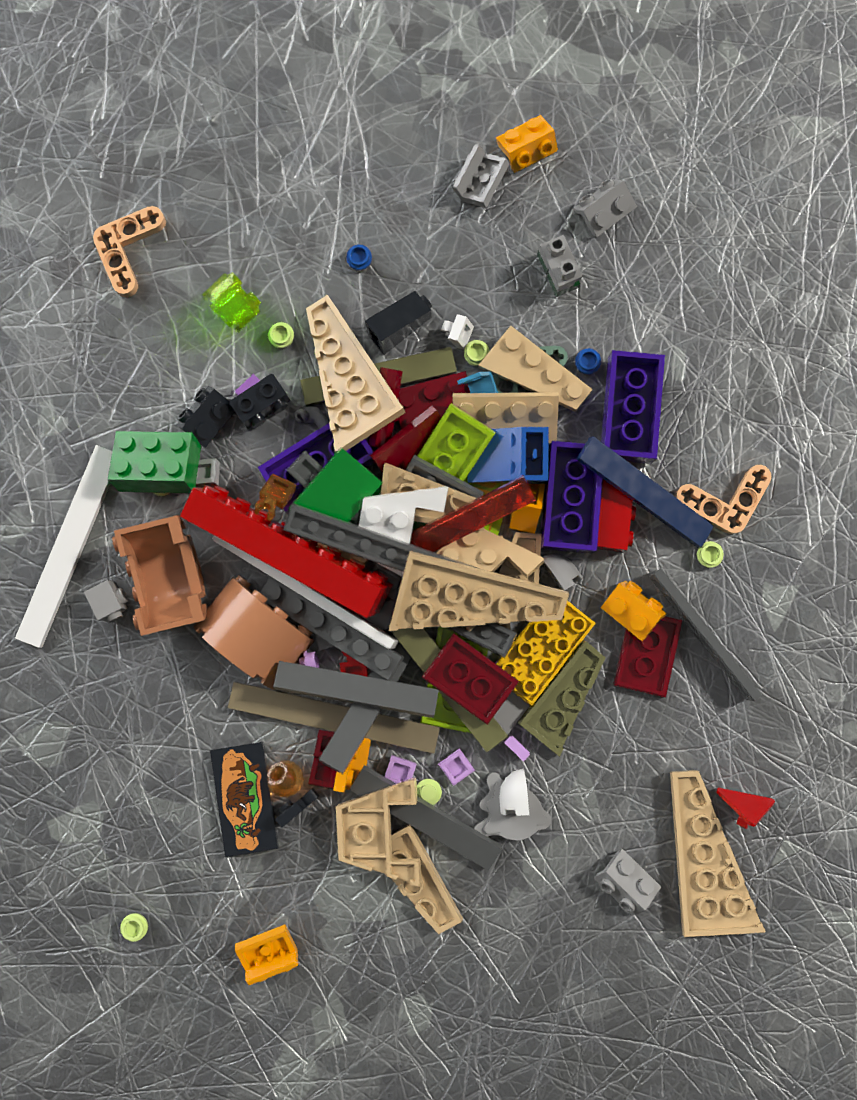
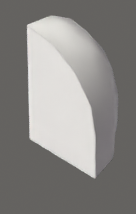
M524 768L513 771L505 778L500 787V811L503 815L516 813V816L529 815Z

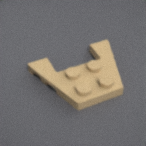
M463 528L437 552V554L490 572H494L508 560L526 578L544 563L543 557L486 529L483 531ZM477 625L465 627L470 632Z
M416 778L399 782L336 806L339 861L368 871L375 870L387 874V877L395 880L399 878L408 881L413 886L421 885L420 859L392 858L390 805L417 804Z

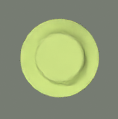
M279 322L271 326L268 338L274 347L286 348L293 342L294 332L290 325Z
M470 341L465 346L464 358L470 365L478 366L489 353V348L483 341Z
M705 542L702 548L699 547L697 550V559L704 567H716L723 560V550L715 542Z
M424 779L417 784L418 797L432 805L440 800L442 790L437 781Z
M138 913L129 914L121 923V934L128 941H139L148 931L146 918Z

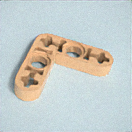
M146 207L105 224L94 232L93 240L111 284L122 297H132L138 290V282L123 247L163 230L166 219L157 207ZM151 215H155L157 223L152 224L150 222ZM138 220H142L145 229H142ZM130 223L135 224V233L125 235L123 232L124 227ZM107 234L110 237L109 242L113 249L109 250L103 242L104 235ZM114 256L122 257V264L117 268H112L109 265L110 259ZM120 274H123L124 278L130 282L126 290L121 287L123 283L119 277Z
M755 465L745 473L729 504L691 484H685L678 488L674 496L713 524L714 527L728 534H736L746 527L771 481V472L763 465ZM759 471L762 473L761 478L764 481L758 482L754 488L745 487V485L751 486L755 477L752 473L756 474ZM689 490L692 492L690 496L693 499L699 500L700 496L704 499L698 504L697 509H695L694 506L697 503L692 500H689L685 503L683 501L684 496L681 495V493H685ZM741 493L751 495L752 504L749 507L740 504L739 496ZM711 502L716 505L717 513L715 516H707L704 513L703 507L705 503ZM737 511L746 512V515L741 513L737 517L736 522L739 526L729 527L730 522L727 520L728 518L734 517Z

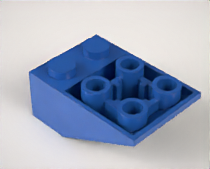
M549 427L492 429L496 432L468 474V483L547 484Z

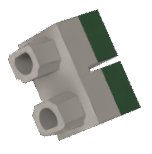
M562 235L540 244L537 256L545 274H548L547 278L555 296L558 297L579 288V280L583 276L565 236Z

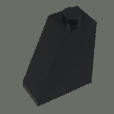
M414 291L365 321L367 334L382 354L385 355L432 318V305L424 295L420 297Z

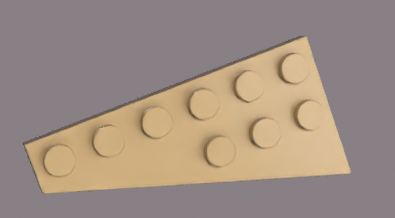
M409 551L389 631L406 628L424 629V627L437 626L442 628L485 625V623L505 624L515 621L562 620L569 593L568 591Z
M670 771L682 935L684 937L765 933L763 924L757 915L756 907L747 891L745 881L731 847L725 838L721 823L715 814L699 771Z

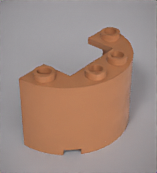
M179 515L115 530V536L112 537L115 551L120 553V557L127 556L128 561L125 562L126 571L129 577L132 576L135 586L132 587V594L134 600L139 602L140 605L139 608L134 610L133 624L136 630H140L141 636L206 619L207 606L201 603V598L206 596L199 559L191 535L185 536L182 530L186 529V524Z
M240 575L236 578L233 576L207 608L206 619L196 622L193 628L198 633L202 632L204 634L202 638L231 663L252 678L259 677L263 685L275 690L273 685L279 661L297 664L304 651H307L315 640L310 637L312 632L301 624L297 627L286 620L288 615L276 606L274 609L269 607L265 603L268 599L257 590L251 591L249 589L251 584Z

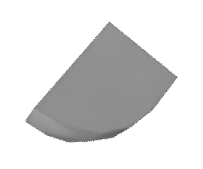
M560 554L541 556L544 558L543 565L560 590L565 591L583 579L576 566L567 557Z

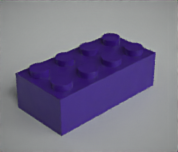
M612 350L608 357L601 442L628 462L652 464L657 459L665 355Z
M329 423L257 467L287 514L290 512L288 508L305 489L287 472L288 467L304 451L322 467L336 453ZM365 439L347 450L365 468L374 463L370 456L373 451Z
M551 441L548 446V482L545 484L541 549L590 554L597 551L602 478L576 460L585 445L583 443Z

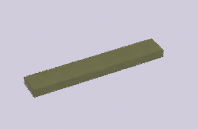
M451 347L374 364L379 372L380 367L403 371L400 386L457 373ZM320 376L300 380L306 406L325 403Z
M413 628L391 631L425 673L441 651L425 629ZM439 690L443 698L486 752L508 737V734L494 717L487 725Z

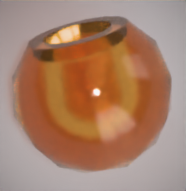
M281 760L275 763L267 774L269 789L279 797L289 798L297 794L304 782L302 769L293 761Z

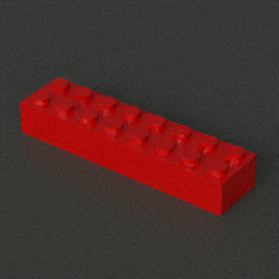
M204 485V488L192 489L180 514V517L365 618L381 611L394 585L387 581L388 577L378 571L371 573L364 569L365 564L351 558L350 561L341 556L342 552L330 546L325 548L316 541L284 531L286 522L282 521L280 524L273 520L274 516L269 512L261 509L256 511L250 508L251 503L237 497L235 500L228 496L229 491L215 485L212 488Z

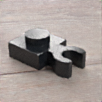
M312 788L295 803L289 800L278 809L280 815L275 820L281 828L284 827L320 795Z

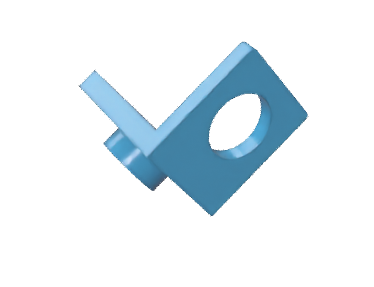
M478 372L457 381L458 385L468 384L470 393H498L492 372Z

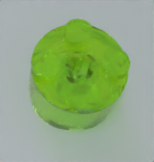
M233 272L228 275L223 273L201 296L204 300L209 297V301L212 303L209 307L229 327L234 324L236 326L234 331L238 334L261 312L259 309L261 302L251 291L247 294L241 288L243 283Z

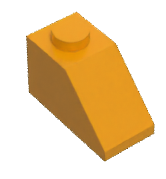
M518 484L509 528L535 534L542 509L545 484Z

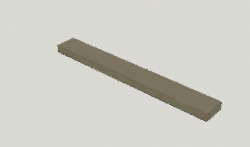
M233 682L228 704L230 709L336 732L350 709L347 706ZM379 714L365 738L434 754L440 727Z

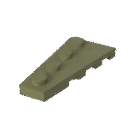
M583 640L535 703L528 708L517 723L560 757L564 749L563 745L574 727V721L579 711L581 712L587 693L592 688L606 657L587 641Z

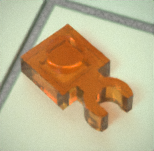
M272 473L259 492L260 500L255 503L254 514L258 515L260 510L267 509L269 510L267 520H272L275 517L276 506L284 509L296 491V484Z

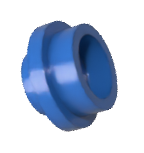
M354 245L347 252V263L354 270H365L371 264L372 254L366 246Z
M590 348L581 350L575 359L576 368L586 375L595 373L601 365L599 353Z

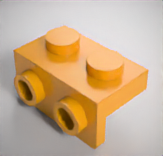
M541 115L496 137L498 147L509 158L511 170L514 173L558 151L555 131Z
M623 581L617 585L600 608L643 641L667 613L662 610L663 605L654 598L648 599L643 595L641 587L636 583Z
M286 924L235 944V952L245 969L247 985L262 982L269 977L282 972H288L298 966V949Z

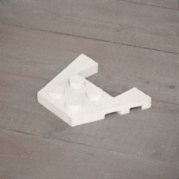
M442 486L433 489L364 497L359 526L410 544L416 507L444 512L449 487ZM382 565L383 567L403 577L404 572Z

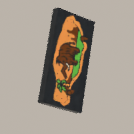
M264 741L210 750L225 857L278 849L279 842Z

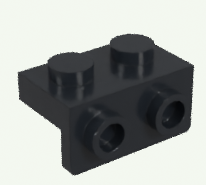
M269 374L230 400L229 403L243 424L249 429L262 425L266 421L265 418L273 412L277 414L283 411L291 400L274 374Z
M207 386L206 389L202 388L197 392L194 397L195 402L189 409L185 408L180 413L177 419L179 422L176 425L184 432H192L204 448L208 446L235 412L229 403L230 401L210 386Z

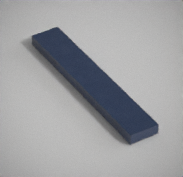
M594 436L589 437L576 460L695 547L702 548L714 527L713 524Z

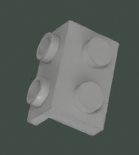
M475 144L472 151L468 154L462 170L455 179L454 191L461 201L487 208L509 166V162L506 158L485 153L481 145Z
M610 178L603 181L598 186L599 189L596 192L582 197L578 201L579 205L573 208L575 214L582 215L593 236L598 237L637 207L624 180Z
M623 849L618 850L605 869L594 877L599 883L600 888L610 894L619 903L622 910L631 915L646 911L661 888Z

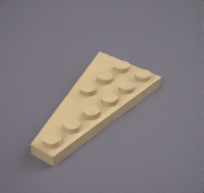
M326 295L307 307L306 311L315 345L314 351L318 360L325 405L328 409L334 449L337 452L342 447L347 451L406 412L334 303Z

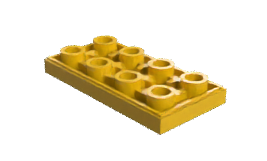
M569 601L566 603L562 620L529 622L513 642L505 659L501 657L496 663L519 680L512 692L532 706L596 623Z

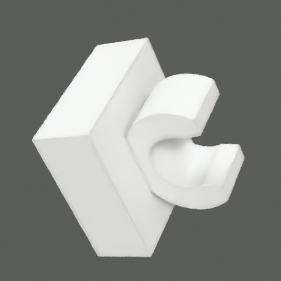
M457 314L454 323L444 320L441 331L446 332L445 335L456 348L464 350L474 326L466 316Z

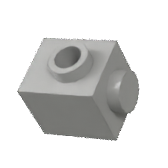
M106 580L84 592L98 621L114 622L123 617L122 612L128 610L126 605L128 598L122 588L118 589L114 581Z

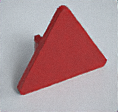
M717 788L716 791L739 815L736 824L745 829L748 828V825L755 827L775 803V800L772 798L734 790Z

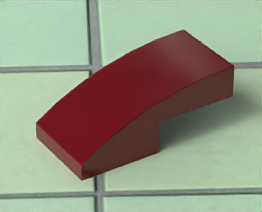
M318 731L308 782L311 786L334 789L337 771L319 762V758L335 732Z

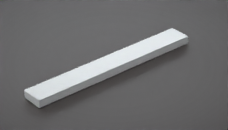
M98 445L95 446L15 639L38 648L43 647L111 484L107 480L112 456L111 450Z
M215 535L213 536V541L385 648L395 649L398 639L340 603Z

